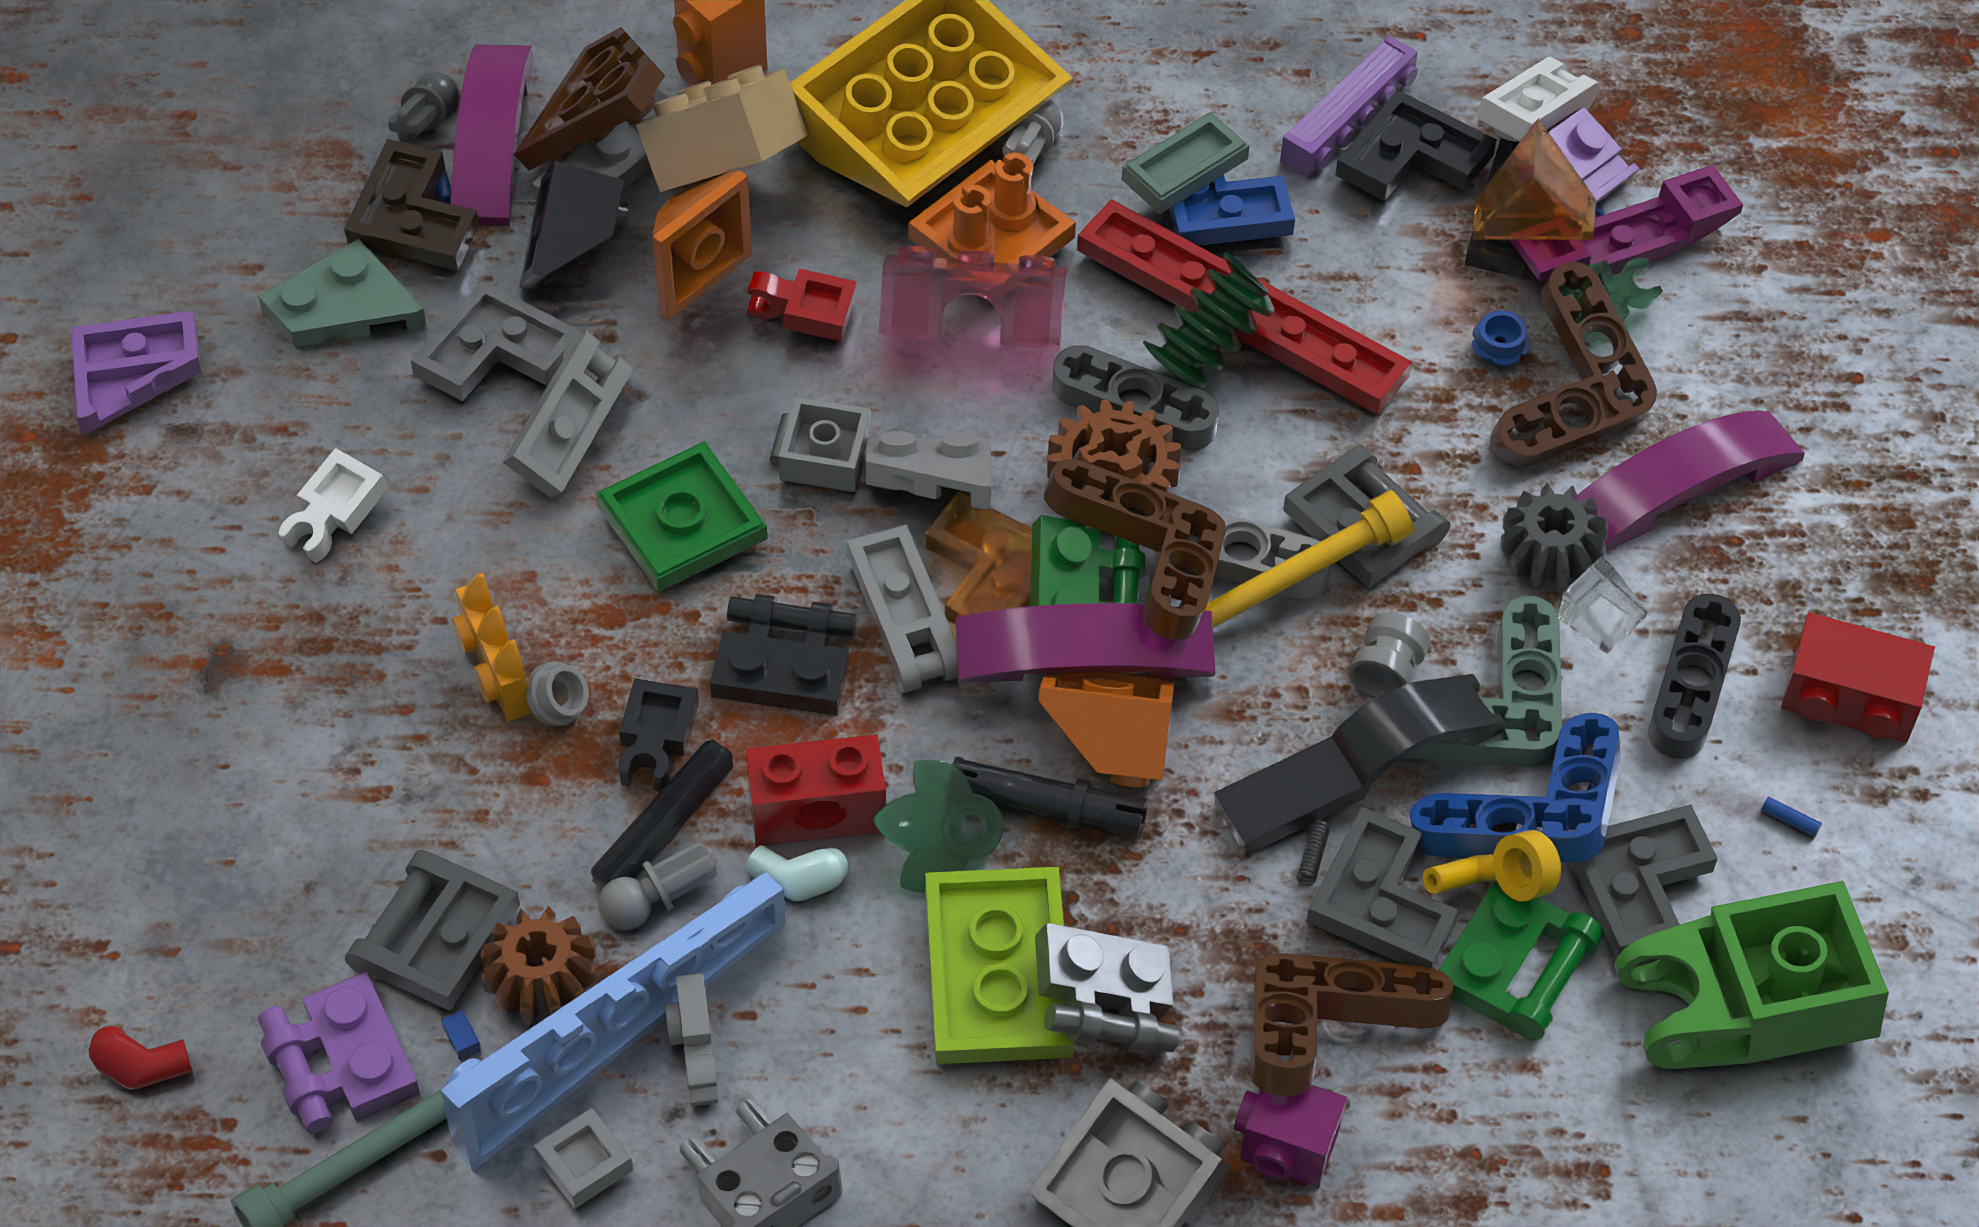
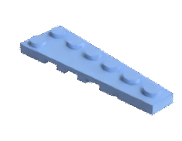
M766 872L747 885L737 886L720 903L484 1060L480 1061L477 1058H471L460 1064L449 1076L446 1086L440 1089L455 1155L474 1172L665 1020V1004L678 1003L676 976L703 973L706 987L786 923L784 889Z

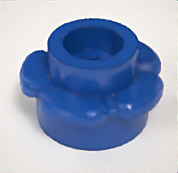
M1490 312L1473 329L1472 335L1475 339L1472 341L1471 346L1474 353L1481 360L1492 365L1502 367L1514 365L1519 361L1520 356L1527 355L1530 350L1531 341L1527 334V326L1518 315L1512 312Z

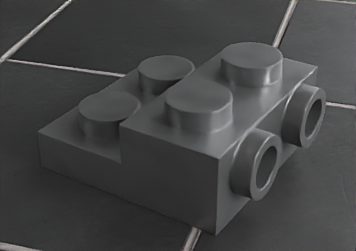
M1109 1078L1027 1193L1072 1227H1182L1184 1222L1189 1225L1192 1224L1231 1167L1218 1156L1225 1147V1144L1191 1120L1183 1131L1163 1116L1169 1104L1137 1080L1127 1090L1112 1078Z

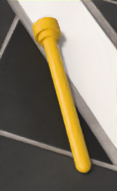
M1388 490L1367 502L1368 509L1359 513L1360 520L1209 601L1205 611L1212 612L1213 628L1372 542L1377 547L1385 542L1389 546H1393L1415 534L1411 517L1400 498L1392 490Z

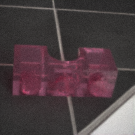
M920 246L898 247V255L888 254L883 262L878 336L939 340L943 331L945 307L957 297L977 295L988 300L999 314L1001 322L999 345L1060 350L1063 334L1067 268L1055 267V259L1045 256H1020L1019 264L994 262L995 255L983 251H960L958 259L934 258V249Z

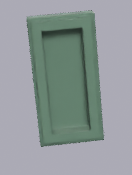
M1209 112L1123 165L1121 180L1156 212L1161 214L1248 160L1249 145L1212 112Z

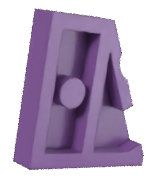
M194 311L71 327L76 409L81 433L92 432L202 372L198 329Z

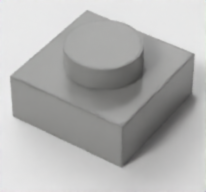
M593 1107L533 1145L536 1159L574 1209L633 1171L631 1156Z

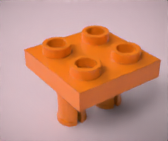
M1013 152L1006 154L1003 162L1000 159L996 163L992 160L988 161L908 223V238L994 302L1075 238L1076 222L1031 190L1032 161L1021 153Z

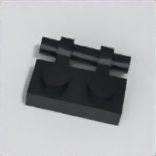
M756 594L754 599L731 596L727 608V621L750 624L748 634L722 632L710 681L711 698L838 716L849 666V649L827 646L829 635L853 639L857 614L833 611V604L812 602L811 607L777 603L776 596ZM773 627L807 632L805 642L771 638Z

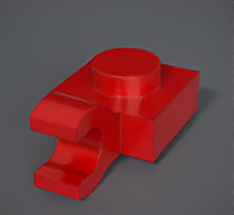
M801 268L798 270L795 281L782 279L768 272L755 271L753 272L747 294L752 295L747 308V314L765 320L774 319L784 314L783 328L842 341L856 298L857 281Z

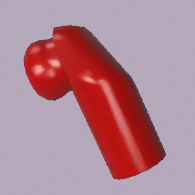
M106 1026L97 1030L92 1036L88 1049L89 1058L99 1072L131 1090L140 1089L193 1072L184 1039L147 1049L126 1035L125 1031L121 1028Z

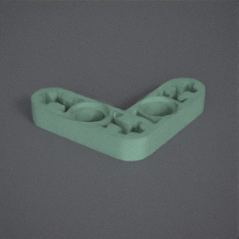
M1531 595L1520 596L1511 600L1504 608L1498 633L1499 698L1480 697L1490 714L1500 713L1506 722V731L1501 733L1503 739L1494 740V737L1474 746L1469 740L1450 738L1430 743L1409 753L1402 759L1519 767L1541 766L1552 759L1556 752L1562 728L1560 620L1556 609L1551 603L1540 597ZM1521 622L1533 623V629L1537 632L1533 648H1523L1525 628ZM1521 670L1535 671L1543 676L1547 685L1536 691L1525 690L1515 683L1512 676ZM1522 728H1535V735L1539 737V740H1527L1526 733Z

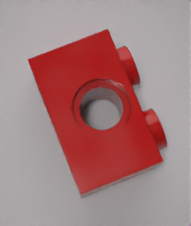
M878 734L746 749L748 790L755 847L887 832L886 786Z

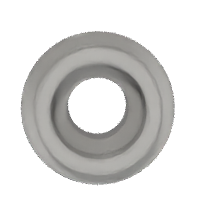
M557 661L547 662L537 666L527 680L526 698L529 708L539 721L548 726L559 727L573 722L587 705L589 698L587 682L582 673L573 666Z

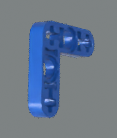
M1598 713L1580 714L1570 718L1563 724L1558 738L1546 797L1437 793L1421 798L1413 804L1410 810L1411 827L1422 832L1418 850L1429 856L1447 858H1468L1475 855L1494 854L1496 845L1505 836L1527 830L1537 831V827H1542L1543 830L1539 832L1546 835L1557 849L1561 863L1583 862L1593 858L1601 852L1605 843L1619 772L1621 749L1618 724L1614 719ZM1588 744H1593V756L1583 755L1582 751L1587 749ZM1579 782H1591L1598 785L1588 791H1572L1567 789L1569 785ZM1512 822L1522 825L1520 829L1513 832L1499 833L1490 830L1501 823ZM1475 824L1476 828H1471V825Z

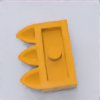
M478 573L467 585L455 589L460 615L452 617L451 624L462 652L466 654L474 651L480 663L474 666L473 669L483 698L487 703L497 700L506 721L510 722L531 714L526 698V690L528 688L525 671L515 640H509L501 611L498 606L493 607L483 573Z

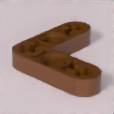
M1567 262L1556 267L1543 286L1541 293L1543 307L1582 380L1515 405L1503 413L1491 432L1490 443L1498 459L1509 466L1518 468L1530 466L1634 426L1643 420L1656 401L1657 389L1649 370L1600 278L1593 269L1583 263ZM1564 284H1566L1569 290L1580 289L1583 295L1578 302L1573 295L1563 297L1560 290ZM1581 313L1584 319L1576 324L1574 321ZM1595 331L1606 335L1612 342L1613 354L1601 357L1591 353L1585 346L1584 334ZM1621 364L1623 367L1616 375L1613 369ZM1619 387L1624 393L1634 391L1638 398L1633 405L1628 399L1618 401L1614 394ZM1572 403L1582 407L1589 419L1588 426L1583 429H1574L1565 425L1560 419L1559 406ZM1543 420L1545 429L1537 432L1528 445L1523 440L1512 441L1509 437L1514 427L1519 433H1526L1536 429Z
M1065 459L1057 462L1053 467L1044 490V500L1055 513L1067 519L1157 551L1141 610L1142 619L1153 632L1162 637L1183 640L1193 636L1207 607L1226 533L1225 523L1215 511L1204 505L1076 459ZM1124 507L1135 509L1143 513L1145 516L1134 514L1126 510ZM1189 534L1197 537V543L1187 540ZM1172 565L1184 567L1192 571L1196 576L1185 574ZM1170 597L1181 600L1179 608L1170 605Z
M1275 953L1263 957L1256 965L1253 987L1250 1074L1252 1082L1260 1090L1281 1097L1297 1096L1308 1091L1314 1081L1317 1057V1019L1419 1029L1441 1026L1448 1020L1454 987L1451 978L1442 971L1421 965L1289 953ZM1346 989H1351V990H1356V991H1361V992H1352V991H1348V990H1346ZM1274 1022H1286L1294 1025H1283ZM1278 1055H1290L1289 1061L1278 1060Z

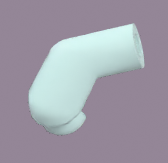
M760 845L750 855L745 866V873L756 879L766 872L784 889V896L791 901L800 902L827 893L838 887L848 874L849 865L846 856L840 850L832 847L817 849L787 860L767 847Z

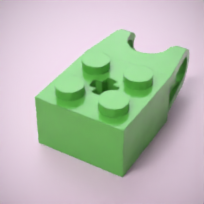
M1844 880L1712 906L1711 915L1647 935L1634 941L1623 949L1615 961V968L1620 983L1624 986L1648 992L1663 991L1672 993L1689 1005L1687 1008L1674 1012L1663 1021L1655 1024L1645 1033L1643 1049L1647 1060L1654 1066L1665 1069L1748 1064L1878 1038L1881 1034L1889 994ZM1662 958L1661 960L1646 965L1637 966L1638 964L1649 959ZM1677 1040H1682V1041H1680V1042H1678V1043H1676V1044H1672V1045H1670V1046H1664V1045H1666V1044H1668V1043H1670V1042L1677 1041Z

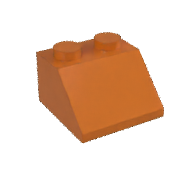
M674 0L675 16L673 18V26L676 31L678 51L676 66L687 84L693 86L710 81L713 85L727 80V76L757 65H761L763 72L768 69L765 0Z

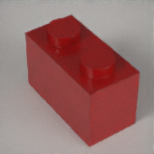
M1808 612L1795 648L1781 708L1800 713L1811 720L1829 721L1862 730L1876 738H1891L1908 743L1922 708L1935 646Z

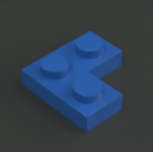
M1224 175L1168 209L1174 233L1198 246L1288 236L1294 233L1295 216L1284 176L1226 182Z

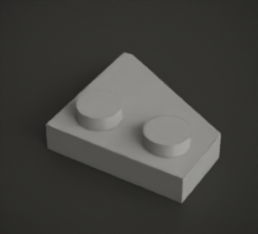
M891 431L882 434L880 437H868L866 484L890 490H905L914 495L937 499L941 496V486L971 492V507L991 509V439H978L976 435L967 432H952L945 434L942 438H916L914 434L909 432Z

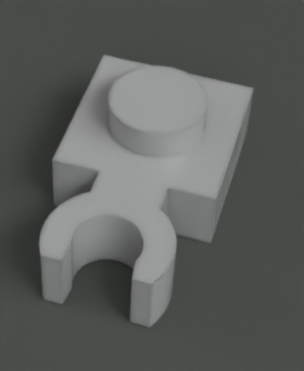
M703 973L676 976L678 1003L665 1004L670 1045H684L691 1106L719 1103Z

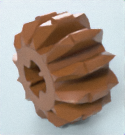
M550 906L546 908L540 919L532 920L520 908L516 916L517 925L515 927L496 922V927L493 931L495 942L483 944L481 951V960L484 967V973H482L481 977L485 992L489 996H495L497 1008L502 1012L503 1016L520 1009L521 1018L528 1026L536 1018L538 1012H548V1016L559 1010L560 1006L568 1004L583 994L584 989L592 988L597 979L596 966L593 964V959L596 957L593 940L590 939L589 935H582L580 923L576 921L574 916L557 923L556 913Z

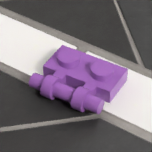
M367 972L303 997L304 1006L310 1019L308 1022L300 1025L290 1024L284 1009L280 1006L270 1007L258 1016L259 1024L264 1033L261 1046L269 1063L278 1065L286 1083L283 1089L285 1101L292 1114L300 1115L308 1133L315 1134L329 1128L333 1123V1119L327 1106L346 1099L355 1121L420 1094L417 1079ZM323 1049L332 1070L321 1075L312 1073L305 1056Z

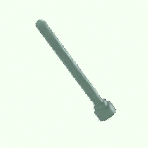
M441 1090L279 1188L274 1183L263 1189L256 1184L231 1199V1205L242 1227H284V1225L294 1220L293 1212L445 1120L447 1117Z

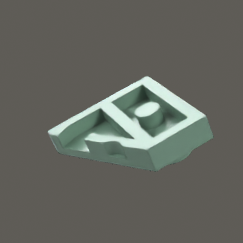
M359 239L258 295L261 311L294 347L324 343L326 340L334 337L350 339L371 335L370 325L406 320L407 329H412L426 323L424 308Z

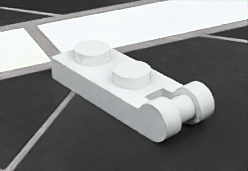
M1550 56L1482 97L1475 117L1492 126L1493 131L1500 137L1525 144L1576 110H1580L1583 107L1588 110L1598 94L1600 83L1586 75L1576 77L1568 73L1564 63Z

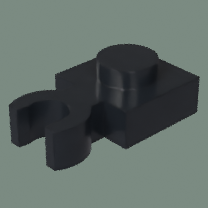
M634 678L619 730L621 746L628 747L621 754L618 763L622 786L629 787L633 773L642 767H649L654 770L653 781L655 791L660 792L670 781L667 754L685 756L699 705L697 688Z

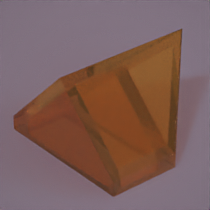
M1539 118L1477 197L1473 239L1594 240L1596 198Z

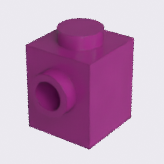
M1314 1085L1303 1094L1286 1097L1272 1095L1262 1090H1259L1258 1094L1247 1090L1234 1124L1235 1131L1244 1133L1240 1160L1252 1164L1257 1171L1275 1179H1287L1290 1177L1319 1188L1341 1130L1347 1097Z

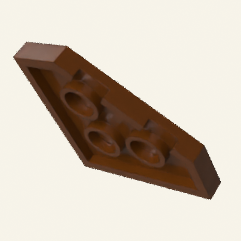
M622 27L584 47L514 152V156L530 171L549 160L562 162L575 151L578 145L589 141L592 145L599 143L612 132L615 126L624 121L629 125L639 122L654 107L656 101L652 95L665 77V74Z

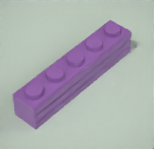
M1389 35L1283 136L1280 161L1290 165L1294 170L1300 171L1306 177H1310L1318 168L1324 169L1331 161L1333 153L1340 147L1346 148L1352 141L1355 132L1361 126L1365 128L1374 118L1376 112L1386 104L1397 90H1400L1403 86L1409 87L1413 83L1418 73L1416 68L1418 52Z

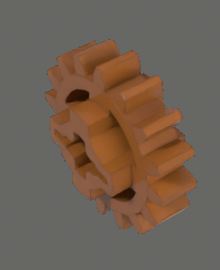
M1108 399L1101 400L1100 412L1092 413L1087 407L1081 405L1077 407V422L1062 417L1059 420L1058 435H1050L1047 479H1049L1057 462L1073 459L1079 450V458L1076 460L1090 463L1170 493V487H1177L1179 483L1180 443L1172 442L1173 427L1170 424L1155 427L1156 411L1152 409L1138 416L1134 414V402L1127 401L1121 411H1116L1112 409ZM1154 462L1153 468L1148 473V464ZM1124 507L1128 511L1133 510L1132 508Z

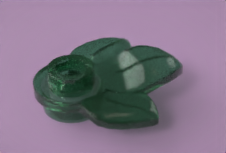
M935 759L915 761L913 783L916 793L905 794L893 799L873 816L872 820L875 827L886 839L903 851L910 852L901 871L900 886L913 892H925V873L964 871L969 860H977L989 855L1000 843L1004 829L1001 812L995 803L985 796L973 794L965 775L956 766L946 761ZM975 814L981 820L982 829L976 838L969 840L962 833V823L967 816Z

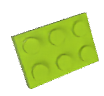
M1059 867L925 873L936 1064L1073 1058L1074 1042L1069 1041L1067 1034L1046 1030L1044 1026V1015L1050 1003L1064 1005V1000L1039 996L1035 935L1046 923L1064 926Z

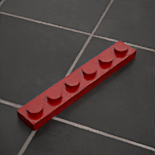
M1112 199L1085 226L1077 238V251L1166 300L1192 311L1198 308L1190 293L1193 286L1208 293L1214 290L1206 272L1209 269L1225 275L1231 272L1224 259ZM1257 278L1269 291L1268 296L1275 308V312L1271 317L1252 311L1251 313L1259 327L1258 331L1252 335L1235 329L1239 339L1378 415L1410 377L1412 361Z

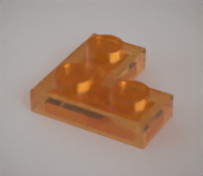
M960 491L957 492L925 533V549L970 571L945 604L947 621L955 624L956 617L994 610L1030 607L1032 528L993 508L978 509L971 507V497Z

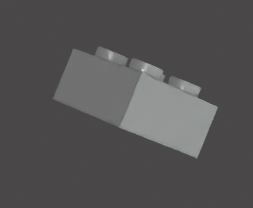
M795 396L778 456L779 479L855 492L867 449V439L871 434V409Z

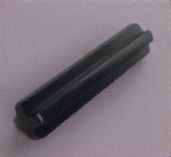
M715 740L704 742L591 868L594 885L602 890L610 881L616 878L631 877L635 879L644 869L642 864L646 861L650 862L733 769L732 753Z

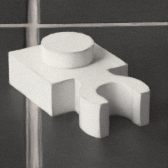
M335 448L297 494L306 509L289 516L282 523L278 534L285 545L291 549L302 536L313 534L303 549L310 560L317 563L330 551L332 546L331 534L335 529L339 527L352 534L388 490L389 485L382 474Z

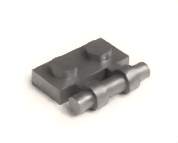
M1046 923L1035 935L1039 996L1064 1000V1005L1056 1003L1048 1005L1044 1015L1046 1030L1066 1033L1069 1041L1092 1045L1097 1039L1122 1043L1125 1051L1144 1055L1151 1053L1153 1049L1166 1052L1175 1051L1179 1043V1028L1175 1025L1159 1023L1156 1018H1162L1174 1006L1168 946ZM1101 1007L1119 1010V1015L1102 1012Z

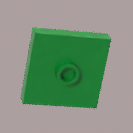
M705 441L596 492L598 508L658 592L768 539L767 525Z

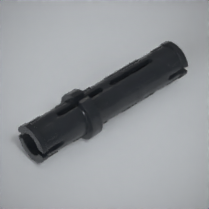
M958 756L955 757L952 763V770H956V772H950L948 778L947 797L950 799L958 798L1066 822L1067 830L1081 832L1083 827L1129 836L1135 840H1140L1143 832L1141 823L1145 824L1148 798H1136L1092 788V781L1078 778L1075 784L968 761Z

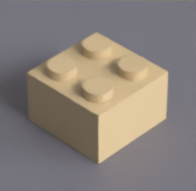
M761 65L753 66L727 76V80L713 85L710 81H705L678 91V95L656 102L653 107L655 115L637 123L636 127L659 191L663 192L763 162L808 136L785 68L764 74Z

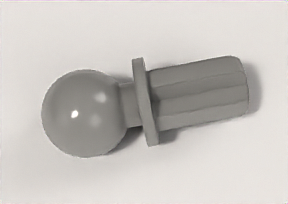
M1049 100L1009 130V138L1002 148V153L1004 155L1013 152L1021 153L1027 156L1032 161V164H1034L1038 156L1045 154L1051 148L1054 139L1061 132L1063 114L1059 106L1054 101Z
M695 842L651 866L649 861H646L642 866L647 877L640 881L631 877L616 878L602 889L598 900L600 915L614 929L622 931L636 929L648 919L652 904L661 900L667 911L674 908L671 901L716 876V865L707 848L701 842Z

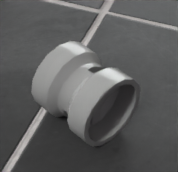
M1392 612L1377 614L1372 618L1365 633L1364 642L1366 647L1356 652L1349 667L1348 675L1351 682L1359 691L1374 699L1387 691L1414 682L1415 672L1413 667L1419 666L1424 661L1430 647L1431 639L1428 632L1421 624L1408 616Z

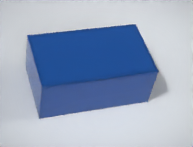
M463 1010L441 1019L442 1028L459 1060L481 1050L480 1042Z

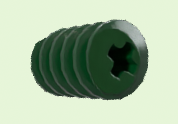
M1227 252L1223 254V257L1231 271L1228 275L1212 269L1206 272L1214 290L1208 293L1194 286L1190 290L1198 308L1195 311L1180 305H1176L1173 308L1181 326L1175 329L1161 322L1157 326L1165 344L1159 347L1148 341H1143L1147 350L1167 370L1180 380L1198 388H1205L1209 383L1208 376L1202 365L1220 371L1225 366L1226 362L1218 347L1236 353L1241 349L1242 344L1235 329L1252 335L1258 331L1259 327L1251 313L1252 311L1271 317L1275 312V308L1268 296L1269 291L1244 265Z

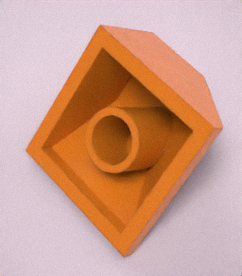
M740 170L696 181L682 193L672 195L662 208L657 211L652 237L659 315L667 321L752 256L748 176Z
M1124 672L1044 674L1039 689L1038 701L1097 773L1111 774L1110 781L1112 783L1128 787H1146L1149 785L1150 779L1163 780L1175 678H1150V675Z

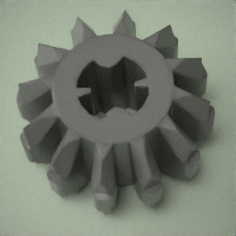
M1548 483L1541 489L1540 497L1523 491L1517 500V507L1508 508L1503 517L1502 529L1505 532L1501 535L1500 542L1503 557L1511 558L1510 568L1513 571V576L1531 573V583L1535 590L1545 580H1552L1559 591L1562 592L1568 585V577L1585 584L1591 576L1592 567H1600L1606 554L1604 541L1607 540L1608 524L1606 523V518L1597 516L1598 506L1596 505L1595 498L1577 501V492L1573 485L1563 495L1555 494Z

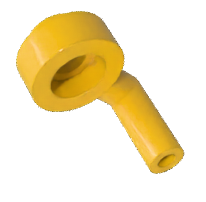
M1527 830L1502 838L1496 845L1494 854L1475 855L1427 868L1423 872L1422 880L1425 889L1431 894L1483 881H1497L1504 893L1516 901H1528L1549 895L1556 889L1561 876V862L1556 847L1546 835L1536 830Z

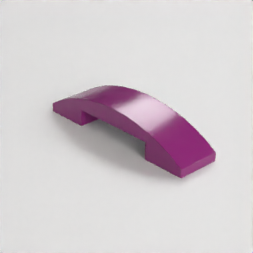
M475 44L467 63L456 127L451 204L477 210L479 225L510 226L516 185L514 152L517 146L523 95L527 96L533 57L532 46Z
M1710 165L1664 180L1659 196L1571 226L1561 214L1512 230L1509 240L1539 281L1547 282L1554 269L1567 262L1583 263L1593 269L1597 276L1602 279L1651 264L1692 245L1739 215L1742 211L1743 203L1714 165Z
M1756 410L1730 414L1685 429L1644 449L1577 494V501L1595 498L1596 505L1598 506L1597 516L1606 518V523L1608 524V535L1604 544L1606 545V551H1609L1652 531L1656 515L1743 475H1746L1752 483L1758 482L1803 461L1805 453L1770 411Z
M1083 603L1042 605L959 616L955 620L958 683L1023 681L1025 674L1150 671V678L1214 677L1216 671L1212 612L1204 611L1193 636L1183 640L1165 638L1153 632L1142 619L1141 610L1143 604Z

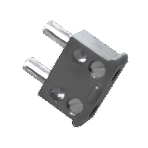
M754 1098L746 1099L747 1105L742 1102L736 1111L737 1116L753 1133V1136L719 1159L711 1153L697 1136L690 1137L689 1144L686 1140L681 1144L679 1149L680 1155L697 1173L695 1175L700 1200L722 1227H797L841 1197L843 1192L839 1160L835 1157L827 1158L788 1112L774 1121Z

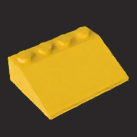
M904 0L790 82L808 136L797 141V143L818 163L908 207L1071 84L1072 77L989 0Z

